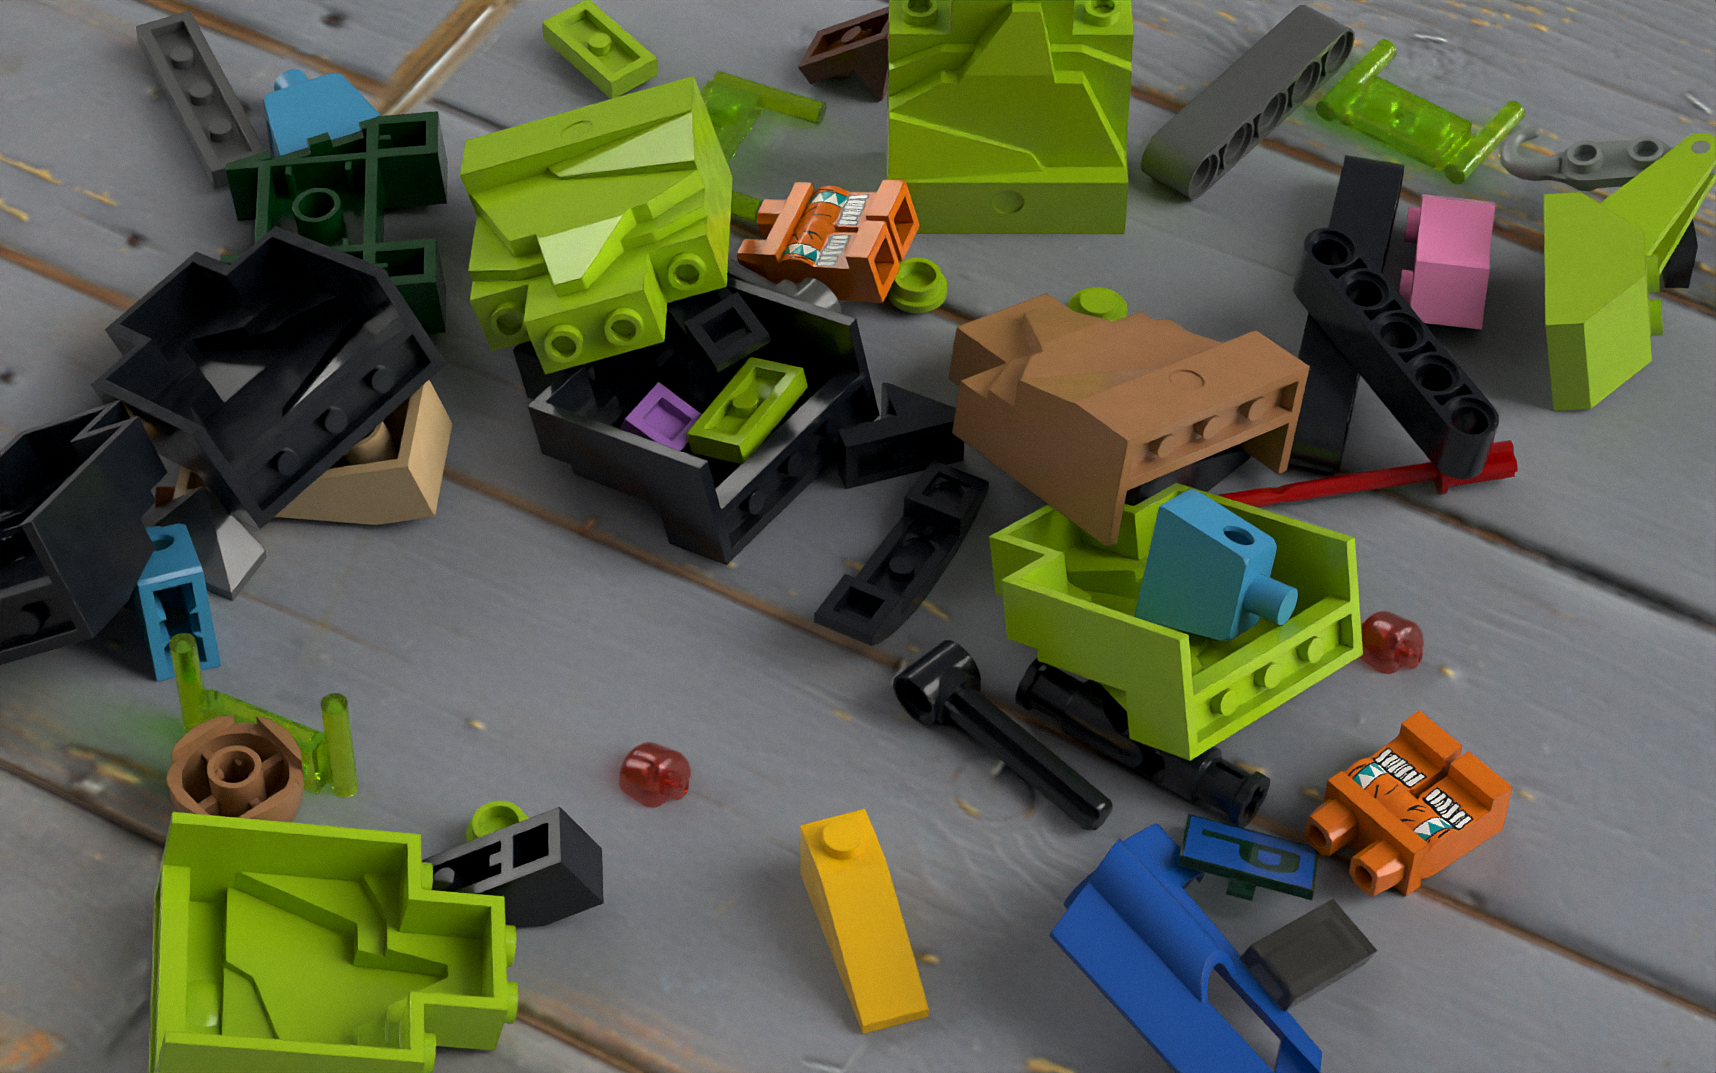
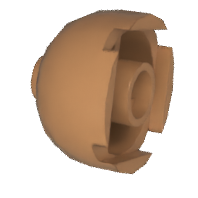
M234 715L218 716L193 727L175 744L171 753L172 765L167 772V785L170 801L175 812L293 822L304 796V773L299 746L289 731L270 719L256 716L257 724L248 722L235 723Z

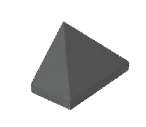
M205 486L158 506L143 524L145 528L149 526L165 527L178 523L186 525L203 569L207 591L231 601L237 597L267 558L264 547L227 511Z

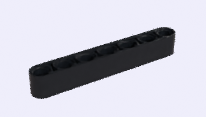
M1345 155L1328 228L1338 229L1352 237L1383 274L1400 198L1404 164ZM1308 312L1298 359L1306 363L1310 368L1288 465L1339 474L1361 376Z

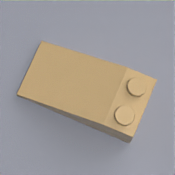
M430 380L422 385L275 517L381 525L435 517L452 422ZM181 466L173 500L202 486H205L207 489L208 487L197 473Z

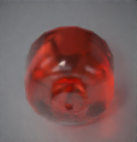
M1380 611L1373 613L1361 624L1363 655L1359 658L1375 670L1383 674H1393L1403 666L1414 669L1419 665L1423 657L1424 638L1422 630L1415 622L1389 611Z
M645 742L635 746L624 759L619 773V786L623 792L644 806L655 808L661 806L669 798L680 800L686 795L689 788L691 768L687 758L679 751L659 743Z

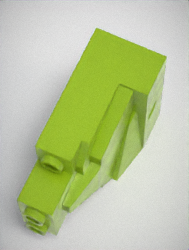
M889 0L887 180L906 181L920 224L916 234H1125L1129 184L1126 149L1134 37L1131 0Z
M694 76L465 140L460 177L477 216L468 270L473 281L470 302L491 351L531 341L544 373L549 374L662 343L665 340L667 303L727 287L733 177Z
M1175 483L1135 506L1124 504L1117 544L1110 547L1103 545L1049 504L989 536L995 594L1003 597L1007 639L1037 649V658L1040 662L1099 682L1127 711L1130 739L1189 761L1363 655L1355 537L1195 489L1271 536L1276 543L1277 550L1270 578L1289 585L1298 591L1296 606L1285 624L1278 625L1260 617L1255 626L1230 641H1220L1134 617L1159 506L1192 487Z
M172 812L154 893L148 1073H433L436 1046L495 1051L504 1023L513 1024L515 1022L518 1008V983L507 981V967H511L514 962L517 934L515 925H505V897L432 890L433 865L432 863L422 862L421 834Z

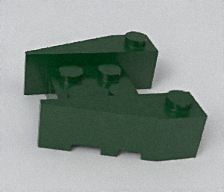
M438 111L377 116L359 122V132L331 140L328 132L307 138L308 147L275 158H271L269 151H265L226 164V174L237 220L256 219L254 244L277 226L385 269L426 333H446V285L437 238L384 242V209L447 204L448 162ZM242 254L220 256V261L231 265Z

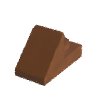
M889 6L817 31L798 66V69L808 82L813 84L831 77L842 79L855 71L878 101H882L888 91Z

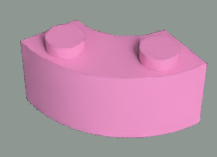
M1422 194L1420 207H1408L1404 242L1416 243L1413 271L1402 269L1399 294L1423 323L1482 330L1490 270V249L1495 212L1494 202Z

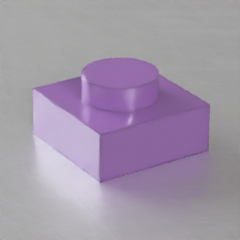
M658 382L625 418L620 429L685 452L690 446L686 433L702 414Z

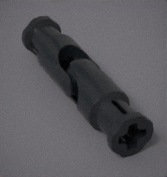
M1036 658L1029 665L1018 685L1015 695V703L1028 711L1035 708L1062 723V730L1099 752L1113 757L1186 800L1196 802L1200 799L1229 815V821L1240 828H1245L1253 820L1267 796L1270 778L1258 771L1250 774L1222 758L1221 750L1215 746L1189 761L1130 739L1127 711L1101 684L1094 680H1087L1083 683L1054 666L1038 661V658Z

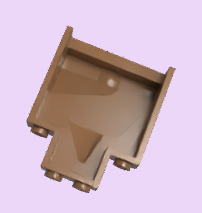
M1046 293L957 326L948 377L949 380L960 387L952 433L1103 545L1110 547L1117 544L1127 490L1235 445H1239L1245 452L1275 473L1280 474L1287 471L1310 366L1257 330L1222 343L1190 333L1170 319H1152L1142 311L1113 322L1073 312Z

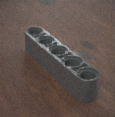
M1307 5L1298 6L1156 132L1143 153L1141 170L1146 175L1192 200L1199 198L1340 70L1353 48L1355 32L1351 28Z

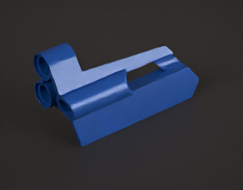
M1153 824L1124 841L1121 839L1117 840L1097 869L1081 881L1066 898L1064 907L1067 911L1050 932L1049 936L1175 1073H1320L1322 1051L1184 890L1194 878L1200 883L1204 877V872L1190 857L1183 856L1184 851L1159 824ZM1213 968L1280 1039L1274 1072L1208 1002V980Z

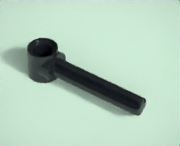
M951 640L942 641L894 678L893 689L903 709L914 720L924 725H930L936 720L944 726L954 722L957 723L1083 829L1097 830L1104 824L1106 818L1112 812L1113 805L1109 798L980 693L981 675L970 654L956 642Z

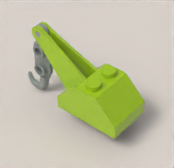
M1538 127L1521 128L1512 132L1502 142L1499 150L1502 166L1511 175L1522 180H1552L1565 183L1580 191L1621 187L1601 203H1598L1582 192L1544 194L1545 328L1553 411L1592 409L1652 361L1651 336L1663 335L1661 299H1649V293L1660 292V274L1708 192L1716 182L1715 135L1695 133L1684 138L1674 148L1650 136L1639 137L1635 140L1607 142L1584 140L1576 142L1565 151L1552 156L1529 158L1520 156L1517 153V148L1525 141L1539 137L1540 129Z

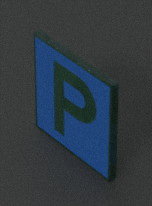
M1188 814L1177 865L1228 878L1225 895L1252 901L1256 886L1312 900L1315 891L1319 852L1310 845Z

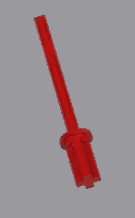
M1511 440L1493 443L1484 470L1476 477L1469 479L1449 477L1440 472L1430 461L1290 483L1277 488L1265 487L1219 494L1218 496L1258 508L1274 505L1279 502L1303 501L1432 480L1434 481L1437 493L1443 495L1448 492V487L1515 477L1518 465L1517 459L1514 456V445Z

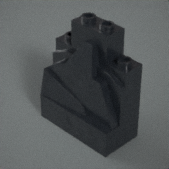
M275 226L231 265L196 251L110 324L105 331L123 357L91 384V387L104 405L121 400L130 418L139 416L159 455L197 473L214 497L231 515L261 529L447 363L384 268Z
M728 276L727 288L732 295L736 292L739 293L769 333L771 342L718 373L694 351L667 316L665 340L662 343L549 374L544 373L531 341L518 344L513 349V353L527 398L533 399L528 405V410L542 454L571 464L573 473L577 476L647 501L662 518L669 544L724 565H728L838 457V429L855 426L862 422H872L880 416L856 318ZM750 357L801 367L804 370L808 388L759 448L742 464L692 453L690 446L685 452L620 429L625 418L658 382L703 414Z
M121 400L21 431L0 450V665L94 638L129 601V597L155 549L140 518L156 502L151 489L168 472L139 416L130 418Z

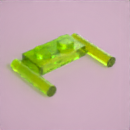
M1387 39L1379 40L1317 103L1316 111L1318 115L1326 121L1338 119L1341 124L1437 171H1444L1446 177L1452 183L1462 184L1525 117L1523 106L1516 101H1508L1474 135L1471 133V121L1378 77L1377 75L1397 55V49L1391 41Z
M717 71L713 81L708 80L700 92L727 164H729L761 115L763 108L817 125L821 124L826 112V103L722 71ZM732 190L731 215L757 222V213L764 200Z
M180 633L171 638L169 647L186 734L193 727L218 716L234 715L235 723L248 722L252 724H257L256 716L267 718L289 731L299 746L303 763L304 789L319 794L324 785L329 783L332 785L333 793L342 798L351 797L358 791L359 784L348 701L344 695L330 693L322 698L320 703L324 733L212 688L210 690L204 689L196 639L188 633Z

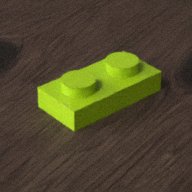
M583 0L542 22L543 39L610 99L619 97L658 76L657 58L591 0Z
M750 357L686 433L691 452L742 464L759 448L808 388L803 368Z

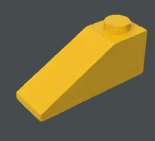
M866 809L800 825V875L862 1034L929 1017V1007L888 864Z

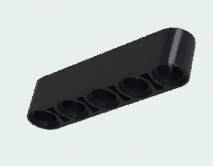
M1320 228L1310 232L1303 242L1293 283V291L1297 299L1440 472L1456 479L1474 478L1482 473L1499 425V415L1494 406L1352 237L1343 231L1333 228Z

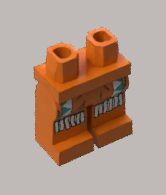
M883 180L877 192H849L843 188L830 185L820 187L814 191L812 183L795 182L787 200L764 199L757 213V225L762 239L766 240L744 239L737 252V260L739 264L776 284L784 280H791L797 284L803 278L811 277L824 283L838 300L883 303L900 268L899 261L904 260L920 226L906 181Z
M1418 710L1401 723L1400 733L1396 738L1369 758H1362L1355 762L1345 773L1340 771L1327 780L1324 803L1307 817L1304 838L1322 856H1330L1344 845H1347L1354 851L1356 855L1351 858L1349 874L1354 884L1369 897H1373L1393 886L1407 896L1420 887L1422 879L1437 874L1503 830L1513 787L1470 751L1461 756L1463 745Z

